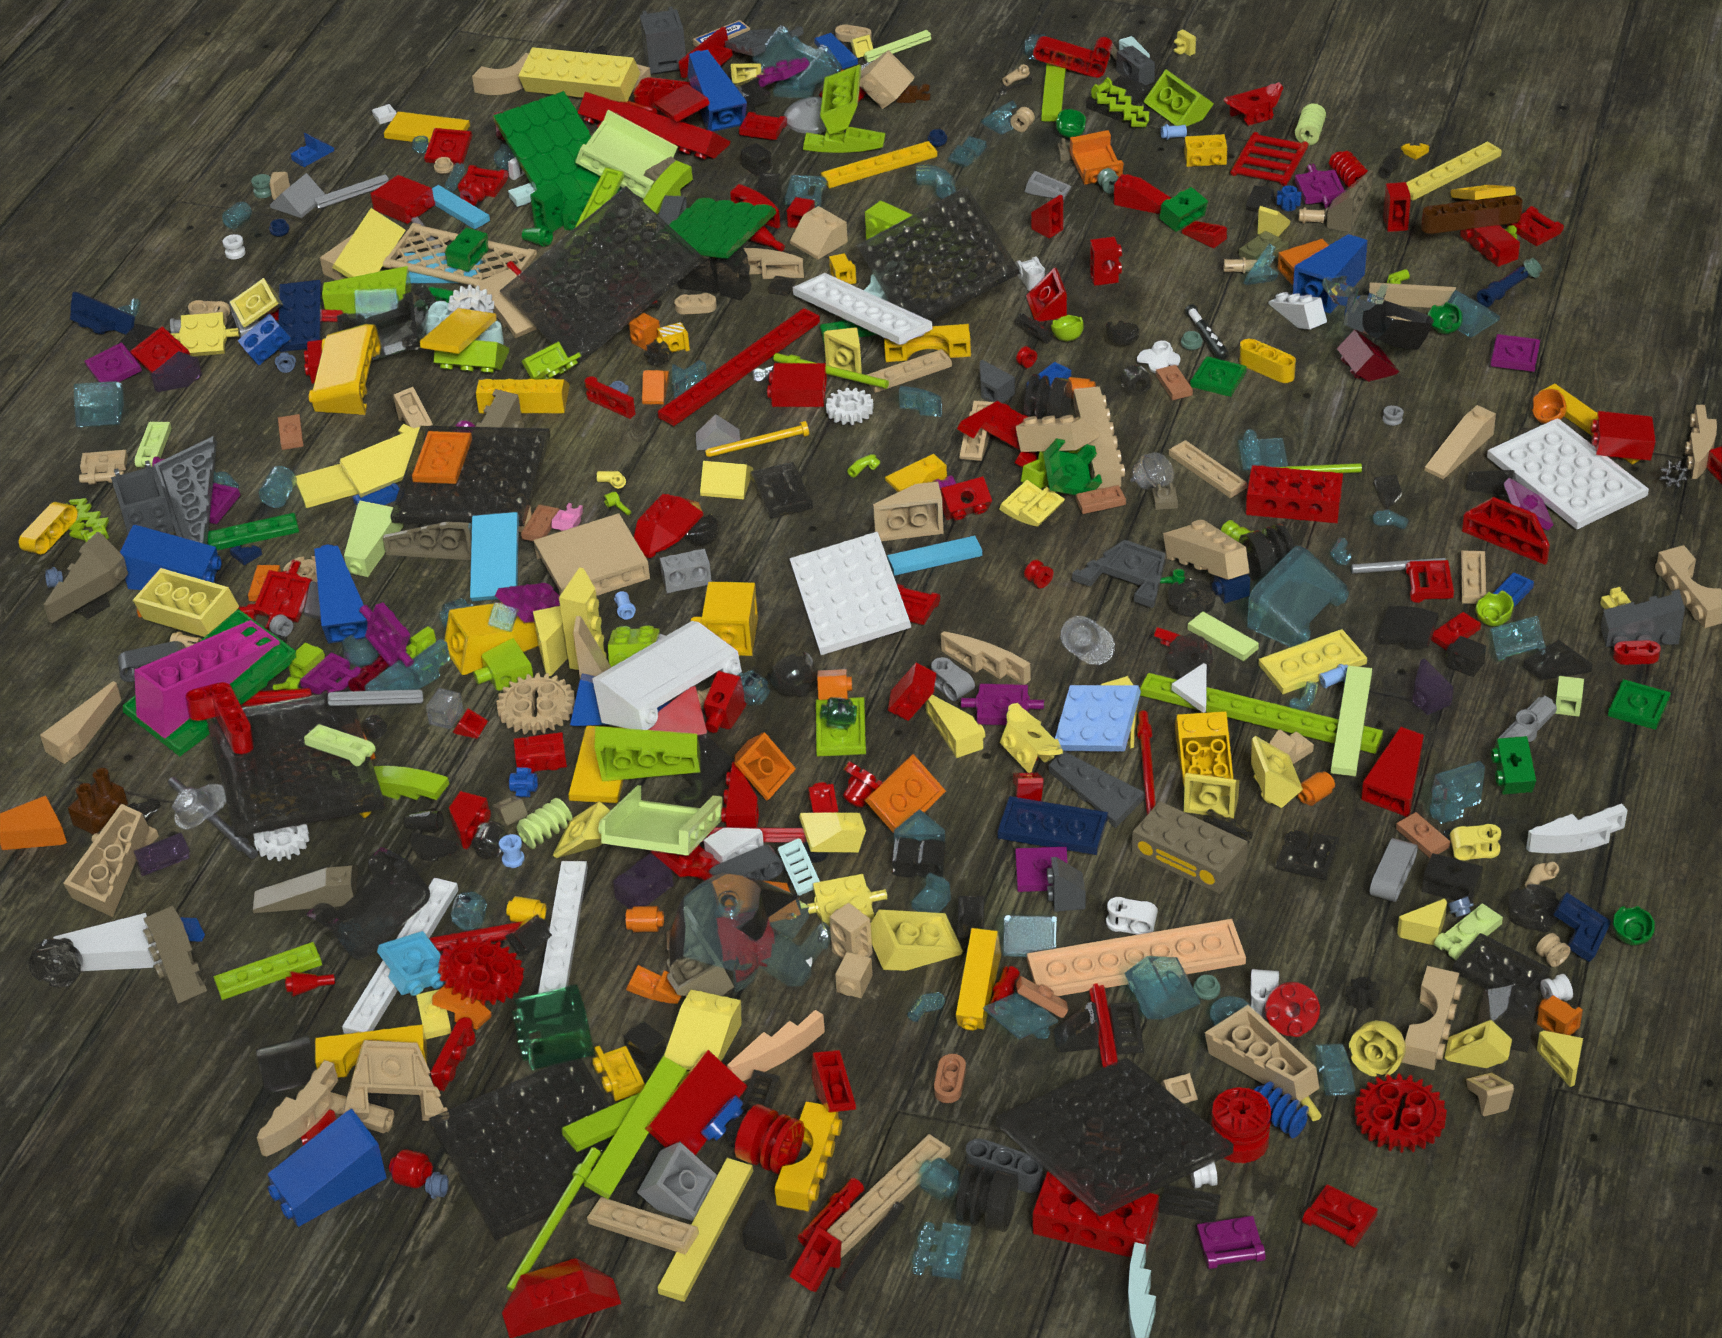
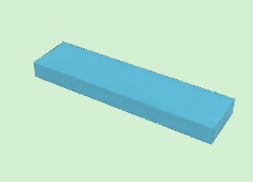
M440 185L432 188L435 206L471 228L477 229L490 221L489 214Z
M976 536L890 554L887 555V559L895 576L982 556V549Z

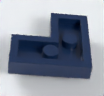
M1566 892L1562 896L1553 915L1575 929L1568 946L1571 951L1590 962L1595 957L1611 921Z

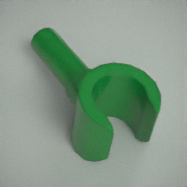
M1175 569L1172 576L1161 578L1160 584L1171 583L1174 587H1181L1185 581V571Z

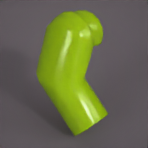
M1404 269L1388 275L1387 283L1401 284L1402 281L1410 278L1408 270Z
M874 454L867 455L854 462L847 472L851 477H856L867 465L874 470L880 464V460Z

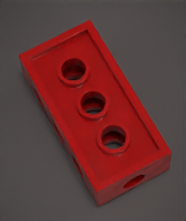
M1252 465L1247 491L1246 515L1338 523L1343 473Z
M1048 1169L1033 1211V1234L1132 1258L1135 1242L1146 1244L1147 1252L1158 1218L1159 1195Z

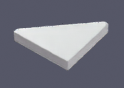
M1205 663L1172 683L1173 692L1203 713L1206 712L1207 665Z

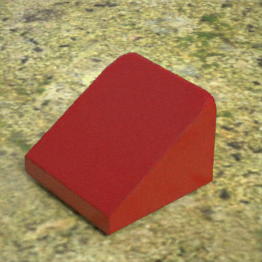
M468 708L456 725L453 733L477 739L488 720Z

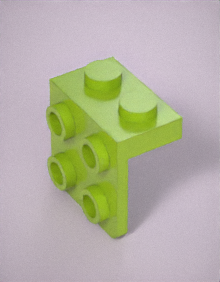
M557 342L523 359L522 363L531 379L554 378L553 376L562 374L578 364L577 359L581 357V354L579 352L568 358L560 342Z
M620 626L613 630L608 643L610 666L617 665L658 641L659 629L653 626H642L640 629Z

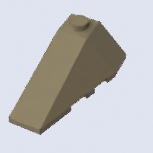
M443 522L386 534L383 536L386 555L471 560L472 524Z

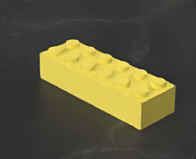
M532 47L518 77L526 92L556 95V93L564 91L567 96L582 98L585 92H589L614 101L627 102L638 80L640 71L632 57Z

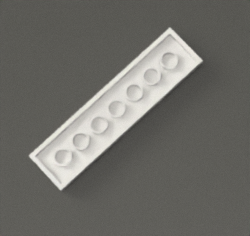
M826 273L793 287V295L899 345L905 344L915 337H920L933 329L932 321Z

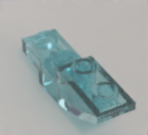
M439 639L413 658L414 663L410 667H406L400 660L367 683L365 691L419 690L440 677L438 669L450 660L447 642Z

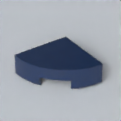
M240 545L231 548L230 553L241 564L246 565L260 557L262 550L254 545L241 548Z

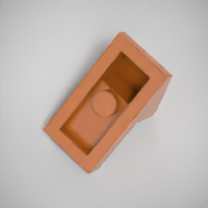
M643 371L642 404H664L670 378L669 371Z

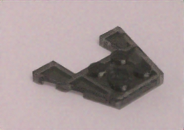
M708 735L698 737L700 772L680 774L691 786L674 795L675 803L679 806L693 807L698 801L702 802L707 797V792L713 786L717 787L726 778L727 772H731L732 762L735 761Z

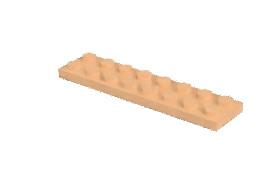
M1227 919L1027 953V962L1033 982L1036 985L1044 984L1054 991V995L1063 996L1089 991L1095 983L1109 988L1246 964V956L1233 920Z

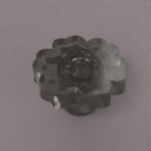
M1187 634L1186 636H1177L1170 643V650L1172 652L1167 654L1166 659L1168 669L1175 671V678L1177 680L1203 663L1207 665L1206 675L1210 673L1208 664H1211L1214 658L1212 648L1205 645L1204 637L1197 634Z

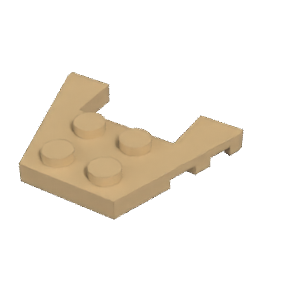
M364 1040L342 1115L346 1111L353 1109L359 1118H367L369 1115L368 1093L420 1095L422 1120L447 1121L449 1112L441 1103V1094L438 1088L434 1087L430 1079V1070L417 1043Z

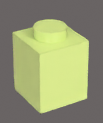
M1559 676L1555 703L1557 711L1555 714L1580 716L1584 679Z

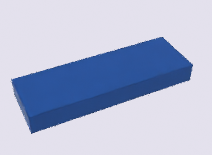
M832 33L814 38L815 44L841 70L858 64V58Z

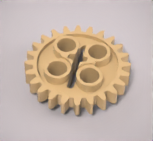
M537 673L534 678L527 674L525 680L518 677V683L510 681V688L503 687V693L498 694L497 711L498 716L501 717V722L506 723L507 728L513 727L514 732L522 729L523 734H526L529 730H532L533 735L537 733V730H541L545 734L546 728L554 731V725L563 726V720H570L569 714H573V707L575 705L574 691L571 690V685H566L565 679L558 681L557 675L550 679L549 673L545 674L544 677H540V674ZM535 691L538 692V697H537V716H536V717H535V714H534V710H535V707H536V705H535V703H536V702H535Z

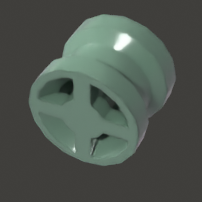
M1106 168L1098 174L1097 182L1106 193L1111 194L1114 193V184L1119 176H1117L1113 169Z
M259 174L251 179L255 197L267 198L272 195L270 189L271 178L269 175Z

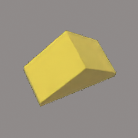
M731 64V75L734 85L758 83L756 75L761 73V64Z
M1260 206L1258 234L1267 231L1279 237L1290 225L1291 221L1278 211Z
M1442 899L1399 916L1398 936L1434 945L1444 925L1447 901Z
M1549 1031L1540 1032L1537 1051L1570 1087L1574 1086L1583 1038Z

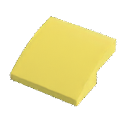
M1026 480L1001 503L999 510L1025 524L1039 526L1065 499L1051 491L1048 487L1042 491Z

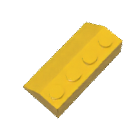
M564 379L479 380L476 389L479 413H484L486 405L491 406L495 398L492 394L495 389L518 395L521 413H565L570 385Z

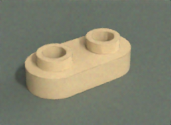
M840 25L835 29L836 38L841 42H850L851 39L870 35L872 40V33L868 28Z
M709 293L697 295L683 294L676 298L674 302L675 310L679 314L710 313L717 307L715 296Z

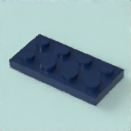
M321 280L279 284V298L283 304L279 308V324L291 337L289 341L279 348V351L307 349L308 341L322 340Z
M1009 796L998 829V839L1046 847H1067V850L1097 855L1108 821V812Z

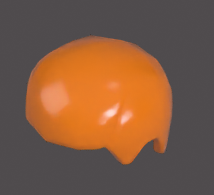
M1549 388L1540 391L1534 396L1532 412L1541 424H1546L1557 418L1561 420L1565 416L1567 410L1566 401L1558 390Z

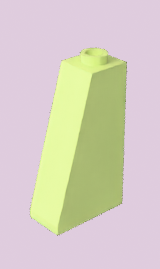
M359 501L344 554L346 566L351 574L369 577L386 552L383 536L400 532L404 526L401 509Z

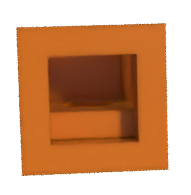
M1554 995L1549 999L1545 998L1537 1008L1539 1012L1537 1025L1544 1030L1571 1035L1580 1028L1583 1009L1580 1007L1573 1009L1567 1002L1560 1000Z

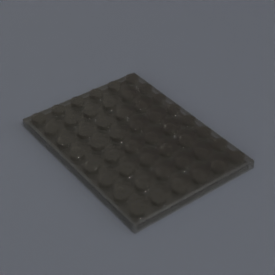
M625 186L504 286L500 293L552 345L560 342L568 358L580 352L581 357L577 359L578 364L575 365L577 367L704 260L691 245Z
M350 689L339 690L334 692H350ZM328 693L242 708L251 725L254 744L253 750L245 754H237L232 751L216 717L206 719L235 837L249 836L255 833L300 826L317 821L321 822L327 819L347 817L353 814L373 812L385 808L371 757H365V761L360 766H355L348 759L305 745L304 737L318 724L365 739L355 706H329L327 701Z

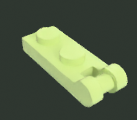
M170 422L148 423L135 456V466L137 468H144L145 461L147 460L150 461L152 467L153 458L155 456L161 458L172 429Z
M320 724L304 737L305 745L348 759L355 766H360L365 761V757H370L376 751L374 744L368 740Z
M1482 903L1446 933L1439 934L1434 942V946L1440 950L1445 949L1449 952L1448 955L1458 960L1502 925L1503 917Z

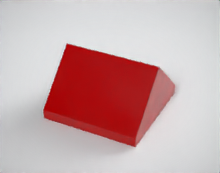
M1054 267L1026 295L1034 320L1037 322L1055 320L1067 316V293L1059 272Z

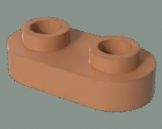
M948 1054L939 1061L934 1083V1094L940 1102L953 1103L961 1097L966 1075V1062L960 1055Z

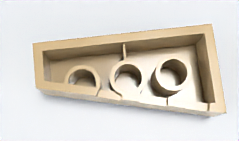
M1196 520L1192 522V525L1163 533L1166 556L1169 560L1178 558L1181 564L1193 563L1194 568L1198 570L1208 569L1210 574L1228 580L1249 573L1246 547L1205 520Z

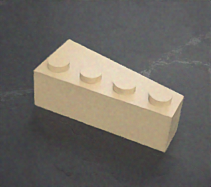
M123 804L119 806L63 883L72 899L111 917L114 916L149 830V826L141 812Z
M1246 1005L1205 1032L1210 1055L1264 1085L1272 1081L1274 1083L1273 1090L1278 1087L1282 1088V1095L1289 1093L1292 1095L1291 1100L1298 1099L1301 1101L1319 1089L1316 1067L1249 1005Z

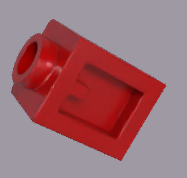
M820 782L809 787L808 798L811 803L812 813H838L833 784L827 785L825 782Z

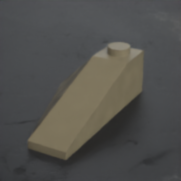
M1369 170L1332 201L1330 207L1326 208L1324 219L1327 220V228L1346 232L1352 231L1372 189V170Z
M96 532L79 550L81 556L75 564L71 563L69 565L67 577L63 582H58L44 603L48 622L53 623L112 590L128 575L124 557L100 532Z
M358 865L328 867L254 892L253 913L355 905Z
M687 919L685 921L684 954L671 967L669 955L667 960L669 967L667 979L678 995L687 996L690 990L724 996L734 986L722 963L692 922ZM671 929L666 932L668 952Z

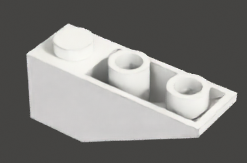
M1288 292L1277 294L1275 299L1268 301L1270 306L1297 328L1312 329L1327 322L1321 298L1312 297V295L1300 296L1299 293L1288 295Z

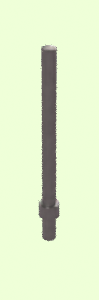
M171 777L168 780V784L231 841V845L236 850L242 851L250 859H254L258 855V852L249 844V840L243 834L235 832L176 777Z

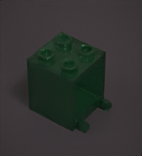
M573 984L564 988L514 999L516 1009L511 1010L514 1025L516 1026L517 1040L523 1062L529 1061L531 1070L595 1055L586 1009L578 985ZM540 1031L541 1038L530 1040L529 1033Z

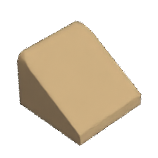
M273 172L271 175L270 189L272 198L275 200L290 187L287 172Z
M1190 1073L1161 1082V1087L1171 1107L1198 1100Z

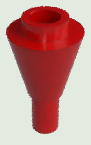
M764 225L751 237L752 242L769 247L772 246L781 252L785 249V245L777 241Z
M290 971L289 976L285 977L286 992H291L292 997L318 988V986L335 984L334 974L317 976L315 974Z

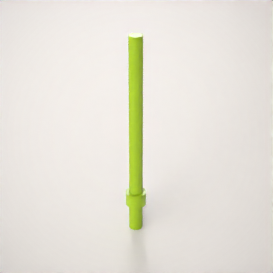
M775 353L773 360L779 363H815L803 360L800 356L792 354L787 356ZM826 365L828 375L885 389L889 386L888 380Z
M592 1147L582 1164H578L572 1173L573 1179L506 1288L510 1292H513L520 1276L529 1273L583 1183H586L592 1173V1167L601 1154L598 1149Z

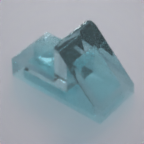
M1014 100L999 107L981 120L982 124L999 134L1012 130L1010 116L1013 114L1011 111L1017 107Z
M1270 243L1247 274L1243 282L1244 284L1250 285L1276 280L1279 273L1269 267L1276 257L1273 255L1276 247Z
M699 360L685 370L672 364L674 399L707 377L705 362Z

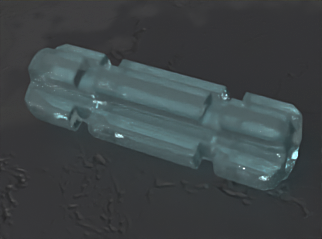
M456 163L445 183L446 190L455 191L465 171L464 164Z

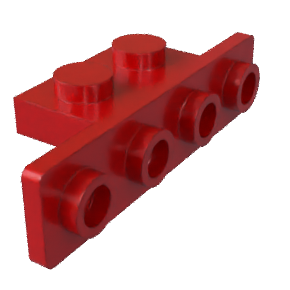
M721 27L690 53L708 50L720 66L733 56L732 49L725 48V41L728 40L726 27ZM690 53L679 60L682 78L688 76Z

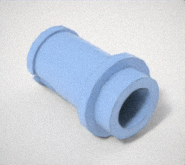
M1165 124V126L1161 127V137L1165 138V140L1186 137L1187 135L1186 125L1169 126Z
M624 591L618 592L615 595L616 598H614L618 607V616L625 620L631 619L636 610L635 606L630 602L628 593Z
M1339 664L1335 669L1320 673L1319 680L1323 688L1341 681L1345 682L1348 665Z

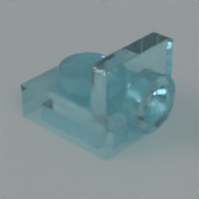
M929 873L926 876V887L911 901L912 909L918 912L939 913L951 900L950 883L942 877Z

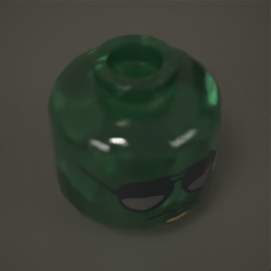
M830 697L826 705H821L820 718L824 719L825 725L828 728L847 730L851 724H855L857 706L853 705L851 699Z

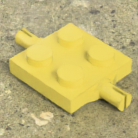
M223 312L181 315L179 333H170L189 350L190 355L187 357L225 354L227 337L240 336L239 328L226 329Z
M859 874L813 883L814 903L799 905L801 916L817 913L821 919L823 929H830L829 916L847 903L853 905L872 921L874 919L873 902L887 900L886 889L870 892L866 886L864 875Z

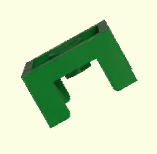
M1056 438L1043 453L1049 489L1072 495L1096 490L1102 484L1101 475L1098 474L1091 480L1088 468L1089 463L1097 455L1095 446L1086 444L1077 454L1063 452L1059 450L1066 442L1063 439Z

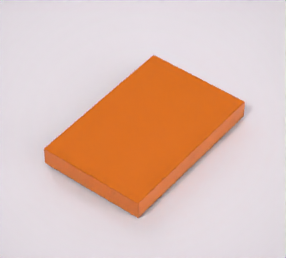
M428 431L412 474L413 482L457 484L472 441L471 433Z
M912 754L865 801L898 838L946 790L917 757Z

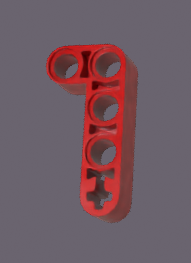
M1042 36L1038 38L1035 44L1033 55L1039 61L1098 78L1105 73L1113 43L1107 37H1100L1096 41L1094 50Z
M647 77L642 79L636 87L634 102L654 107V101L686 84L689 86L691 84L686 81Z
M215 683L192 689L186 693L190 719L200 721L216 717L234 753L245 754L253 750L251 725L232 687L228 683Z

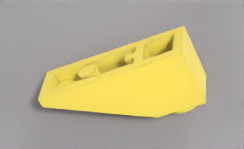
M931 695L926 701V713L955 757L959 758L982 750L983 738H985L983 726L977 724L973 716Z

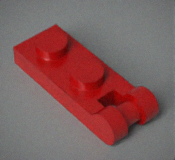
M590 376L585 379V387L588 389L586 391L587 400L629 419L636 415L633 397L598 382L596 377Z
M463 1017L457 1021L431 1070L433 1085L440 1091H445L449 1081H453L459 1062L463 1061L466 1056L467 1047L472 1046L476 1042L473 1023L470 1018Z

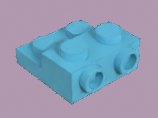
M423 931L379 944L377 953L390 968L388 977L401 995L410 993L412 996H416L426 987L432 986L434 989H437L446 982L440 981L441 974L438 973L441 954Z

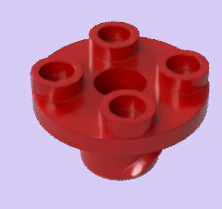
M848 761L843 770L851 775L848 780V787L843 797L851 805L862 808L866 803L865 799L883 782L878 780L875 783L877 779L874 775L864 769L860 773L861 768Z
M1286 982L1275 987L1268 995L1265 1003V1014L1269 1024L1277 1032L1286 1036L1299 1037L1311 1030L1316 1024L1320 1014V1004L1317 996L1308 986L1299 982Z

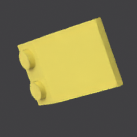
M878 910L871 922L872 946L883 970L907 971L959 956L963 952L945 913Z
M690 990L681 1005L664 1056L687 1070H691L707 1050L722 1061L742 1025L741 1000Z

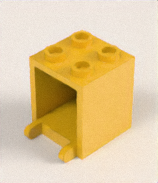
M708 582L702 617H693L691 621L701 623L736 649L739 656H752L758 623L755 583Z

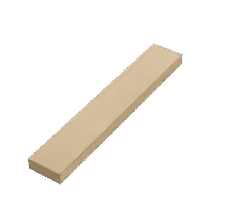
M928 1134L827 1230L842 1241L841 1258L951 1154L950 1147Z

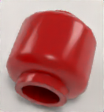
M404 1149L391 1159L389 1171L396 1184L417 1189L426 1183L428 1176L432 1175L433 1166L426 1154Z

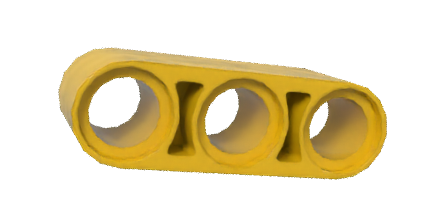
M1244 339L1240 342L1239 363L1241 365H1245L1248 369L1281 383H1289L1295 379L1296 359L1294 356L1255 339Z
M59 502L51 503L21 534L19 538L20 548L23 551L40 555L46 553L76 521L78 516L76 507Z

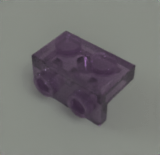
M178 833L133 852L141 876H145L188 859L190 850L182 833Z

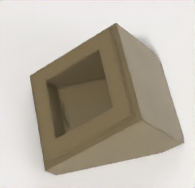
M510 796L492 806L506 825L512 824L528 815L523 800L516 796Z

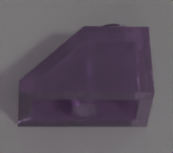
M180 351L151 373L154 388L157 392L189 387L202 376L198 358Z
M1424 658L1420 660L1414 685L1413 701L1417 707L1429 715L1452 705L1453 686Z

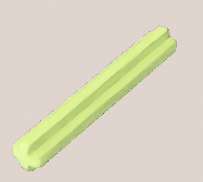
M925 30L864 53V59L867 63H870L888 50L895 54L931 40V33Z

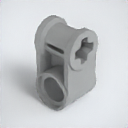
M941 657L932 662V671L937 673L935 688L939 689L950 700L957 701L975 688L971 675L955 665L950 659Z

